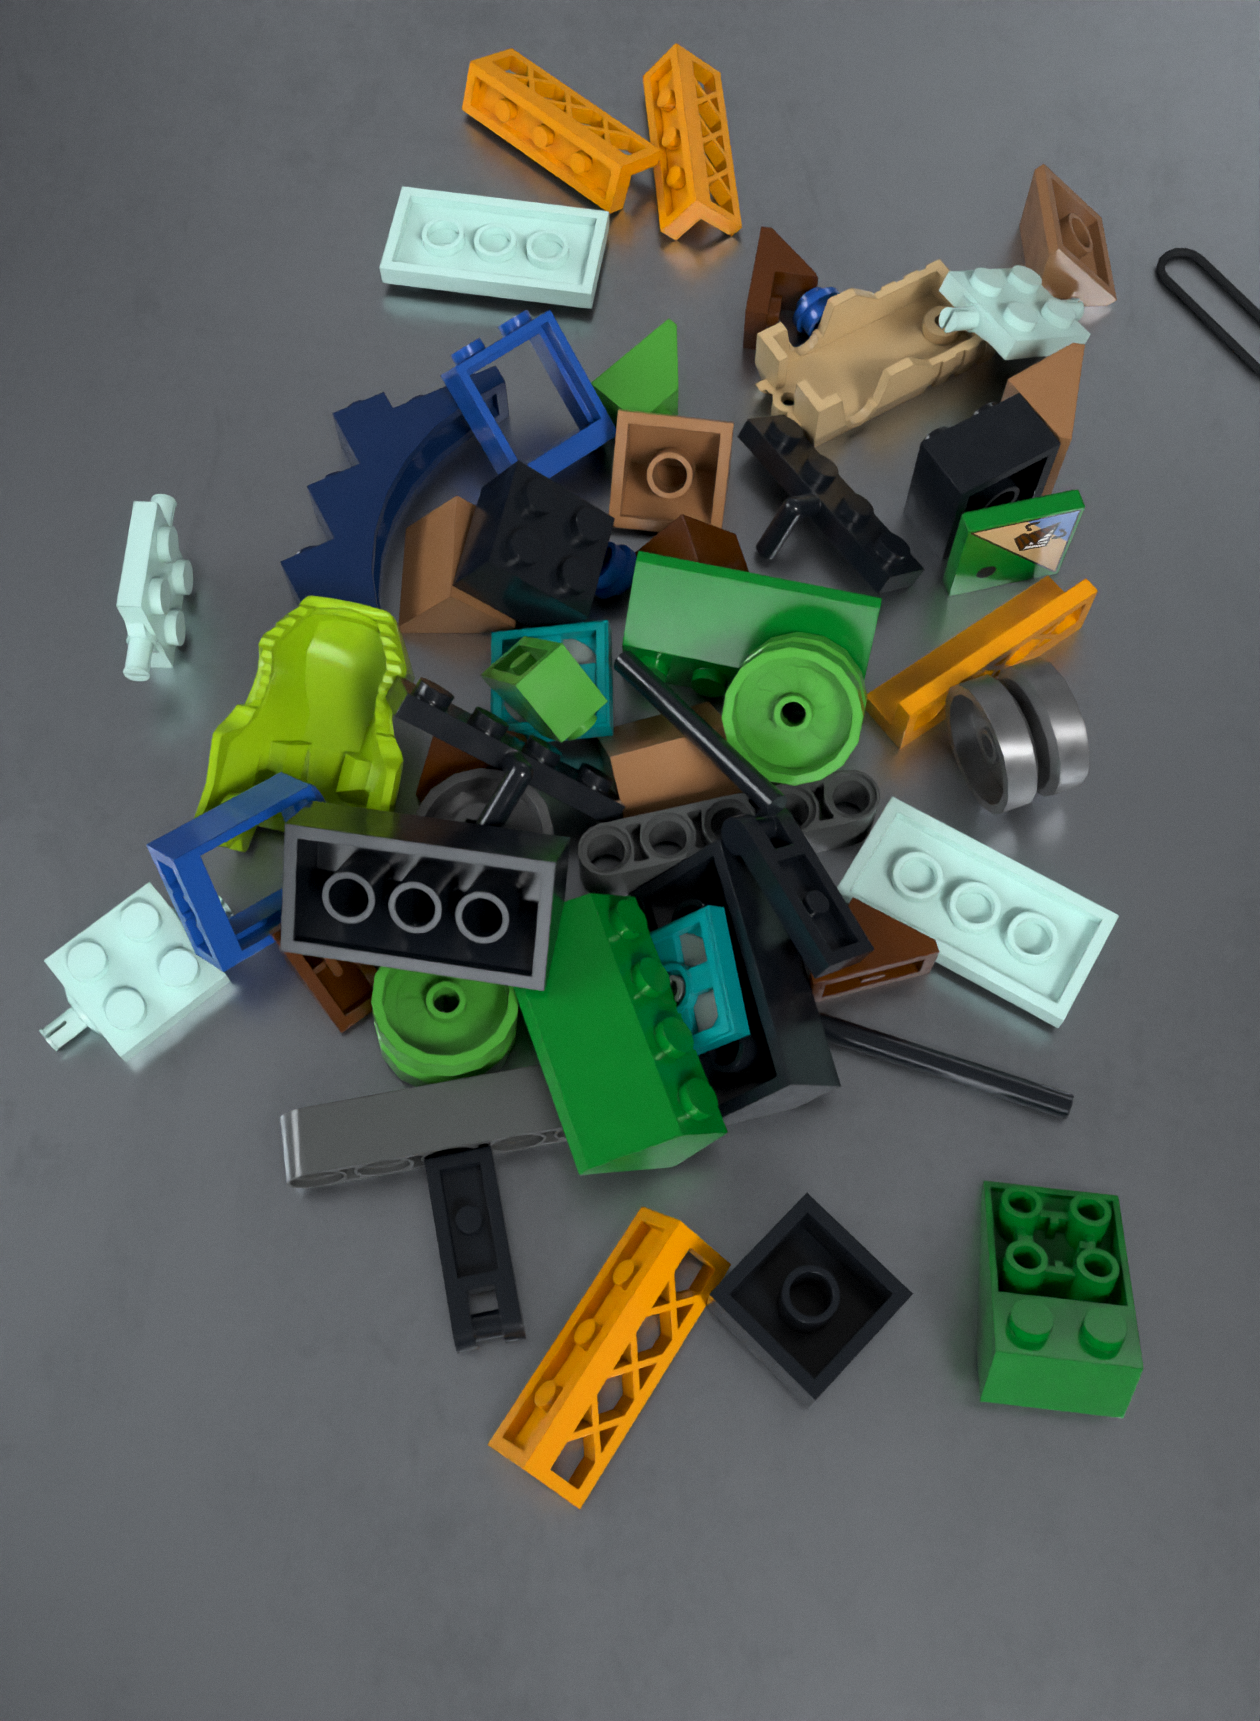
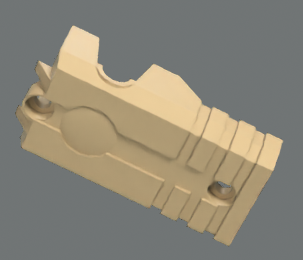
M938 259L926 265V268L921 271L915 270L905 275L902 280L898 282L893 281L881 287L880 291L874 294L871 291L850 288L829 298L818 328L812 332L810 338L801 346H792L789 342L787 329L782 322L757 333L755 365L762 381L755 385L760 392L772 396L771 416L785 415L797 422L803 430V436L815 448L924 393L929 385L934 388L946 382L951 374L958 376L969 370L973 363L976 362L979 365L991 359L996 350L975 333H970L966 330L945 333V328L941 329L938 326L940 312L946 307L955 308L939 291L950 270ZM791 400L794 402V405L787 406L782 402Z

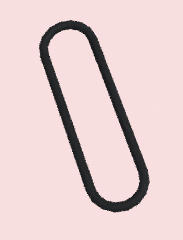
M1174 248L1166 251L1157 263V273L1162 282L1247 365L1260 375V364L1169 277L1165 270V264L1170 258L1175 256L1191 258L1203 267L1259 322L1260 310L1197 251L1188 248Z

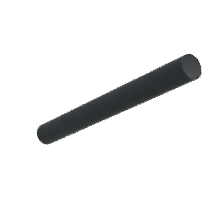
M624 651L617 656L614 661V669L763 812L772 817L783 810L787 803V797L631 651Z
M822 1012L819 1014L827 1041L1065 1120L1070 1113L1074 1095Z

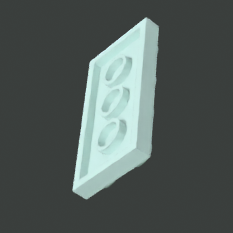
M402 186L379 267L382 283L592 309L610 227L609 211Z
M893 796L837 887L847 905H849L854 897L935 939L940 951L935 962L1056 1028H1059L1065 1020L1119 917L1118 914Z

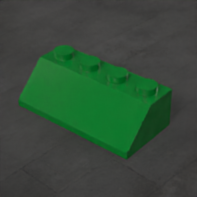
M638 551L622 652L631 651L664 683L692 688L703 696L719 697L725 695L733 679L753 650L771 637L793 632H803L825 636L846 649L862 671L863 679L865 680L882 598ZM789 702L784 705H793V709L805 711L804 707L797 702Z
M588 893L565 901L545 990L513 988L579 1175L675 1167L728 1133L718 1108L717 1096L709 1085L696 1050H693L694 1040L692 1033L683 1022L681 1013L677 1011L676 1007L678 1004L675 1002L670 986V978L654 946L647 928V919L640 909L636 897Z

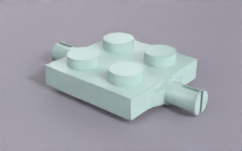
M1016 265L1013 268L998 269L978 267L975 270L949 271L939 289L940 293L955 307H946L940 312V328H945V333L964 330L975 333L987 341L1004 360L1050 356L1072 343L1085 344L1091 335L1078 322L1084 314L1083 302H1078L1079 298L1060 300L1053 297L1041 285V277L1035 271L1025 266Z
M166 494L153 495L151 502H133L116 604L128 633L126 637L128 650L123 674L126 678L133 681L148 680L150 678V668H173L176 646H182L185 640L186 623L181 609L183 596L190 595L192 592L193 569L190 560L183 559L179 550L178 534L173 526L177 502L175 498Z
M148 882L44 960L65 987L68 1002L72 1007L44 1028L39 1029V1031L51 1047L58 1051L64 1044L89 1027L92 1031L105 1037L117 1054L127 1062L231 981L224 972L196 955L176 910L170 907L153 885ZM218 895L228 919L234 916V913Z

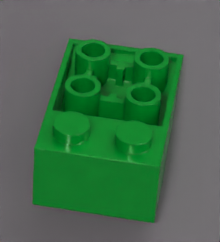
M983 1181L976 1335L981 1402L1124 1418L1144 1366L1118 1195Z

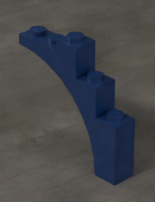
M496 365L481 372L471 374L472 381L495 421L499 423L508 418L509 408L506 382ZM446 386L426 395L415 396L407 403L395 408L392 407L387 396L382 392L368 399L355 401L346 408L332 413L341 449L351 467L343 471L332 472L321 480L307 486L317 521L328 541L318 546L305 547L294 556L280 561L291 594L297 605L307 596H319L381 609L380 596L383 562L399 517L414 491L444 458L474 436L473 431Z

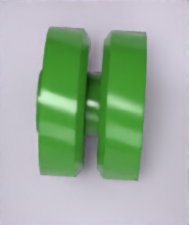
M793 632L771 637L748 655L725 693L722 723L727 742L770 782L796 786L822 780L844 765L859 742L868 698L862 671L846 649L825 636ZM789 702H797L804 707L805 714H793V705H784Z
M381 966L375 974L371 1005L376 1037L384 1061L402 1081L418 1087L495 1073L503 1068L515 1046L519 1003L513 986Z

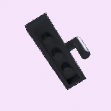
M785 415L747 419L737 437L791 496L783 502L756 544L757 552L767 559H774L799 520L810 518L877 594L913 586L924 571V568L912 556L909 545L882 523L874 514V508L871 503L863 496L855 493L838 474L837 466L811 445L803 436L804 433L800 425Z
M397 676L385 696L394 716L505 773L478 817L477 824L503 828L528 785L602 823L618 820L625 808V805L611 789L614 780L601 770L584 762L579 769H576L560 761L563 754L548 742L534 735H530L526 742L507 733L509 725L504 720L481 707H476L472 714L452 704L455 697L445 688L431 680L420 677L417 684H414Z

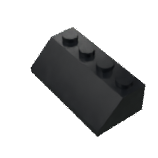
M311 800L285 823L280 951L544 991L548 982L565 901L571 837Z
M717 839L630 893L631 896L636 897L638 905L647 919L649 933L707 905L724 907L750 1035L702 1053L698 1057L709 1085L717 1096L718 1108L725 1126L792 1110L841 1087L803 959L741 855H733L726 849L722 839Z

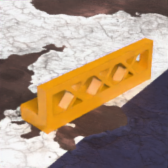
M675 43L642 76L650 143L662 150L658 165L653 167L660 230L672 239L678 240L702 219L732 237L742 228L721 74L709 64ZM698 81L704 85V90L702 89ZM710 193L712 194V196L714 197V199L717 201V203L719 204V206L711 201V199H710Z
M513 48L470 61L462 110L603 210L609 211V214L623 209L631 176L658 165L662 150ZM511 70L515 74L507 73L506 71ZM620 150L628 151L631 154L627 156Z
M1048 575L869 692L867 694L865 710L899 749L903 748L946 719V698L950 687L984 675H989L997 680L1001 670L1039 657L1079 630L1085 621L1098 590L1085 578L1064 592Z
M641 1206L489 1441L488 1446L532 1475L569 1503L581 1509L707 1305L709 1294L722 1281L731 1264L682 1221ZM687 1251H689L704 1265L689 1289L676 1292L674 1272ZM659 1314L661 1331L652 1348L638 1352L636 1332L646 1317ZM622 1374V1396L614 1409L599 1413L597 1394L608 1378ZM583 1437L584 1457L567 1482L550 1469L567 1442Z

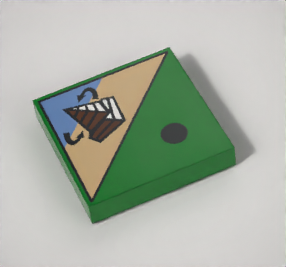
M1073 489L963 513L943 576V583L948 597L1057 574L1085 509L1079 490Z

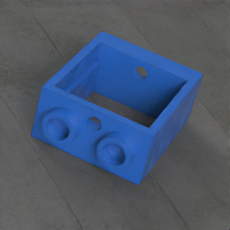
M526 309L498 326L503 336L500 340L485 347L481 338H478L451 354L450 356L456 366L440 375L498 475L518 461L470 375L527 340L533 346L578 428L522 463L550 478L616 437V427L551 310L532 319Z
M280 772L146 844L196 955L222 972L227 971L274 943L269 931L281 923L282 888L228 919L201 855L279 812L282 813L286 823L311 800L326 802L320 791L311 783L303 782Z

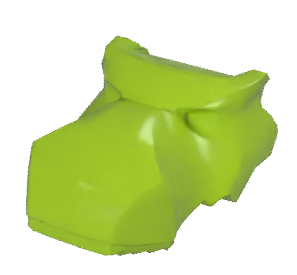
M307 596L299 603L296 609L287 613L271 630L264 633L258 643V670L245 704H237L228 717L213 732L206 784L194 818L280 772L303 782L313 784L320 791L326 803L389 812L395 811L404 760L394 736V714L385 696L397 676L412 683L415 680L398 623L385 610L340 599ZM277 813L217 847L229 848L245 853L250 846L257 826L285 831V821L282 813Z

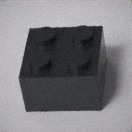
M1020 393L998 404L996 402H989L980 407L970 418L950 428L942 426L935 429L920 443L904 512L939 558L944 560L950 556L963 513L1042 496L1061 443Z
M518 460L482 487L452 586L529 628L580 623L589 618L615 518Z
M806 1193L709 1294L706 1307L808 1409L913 1293L816 1200Z

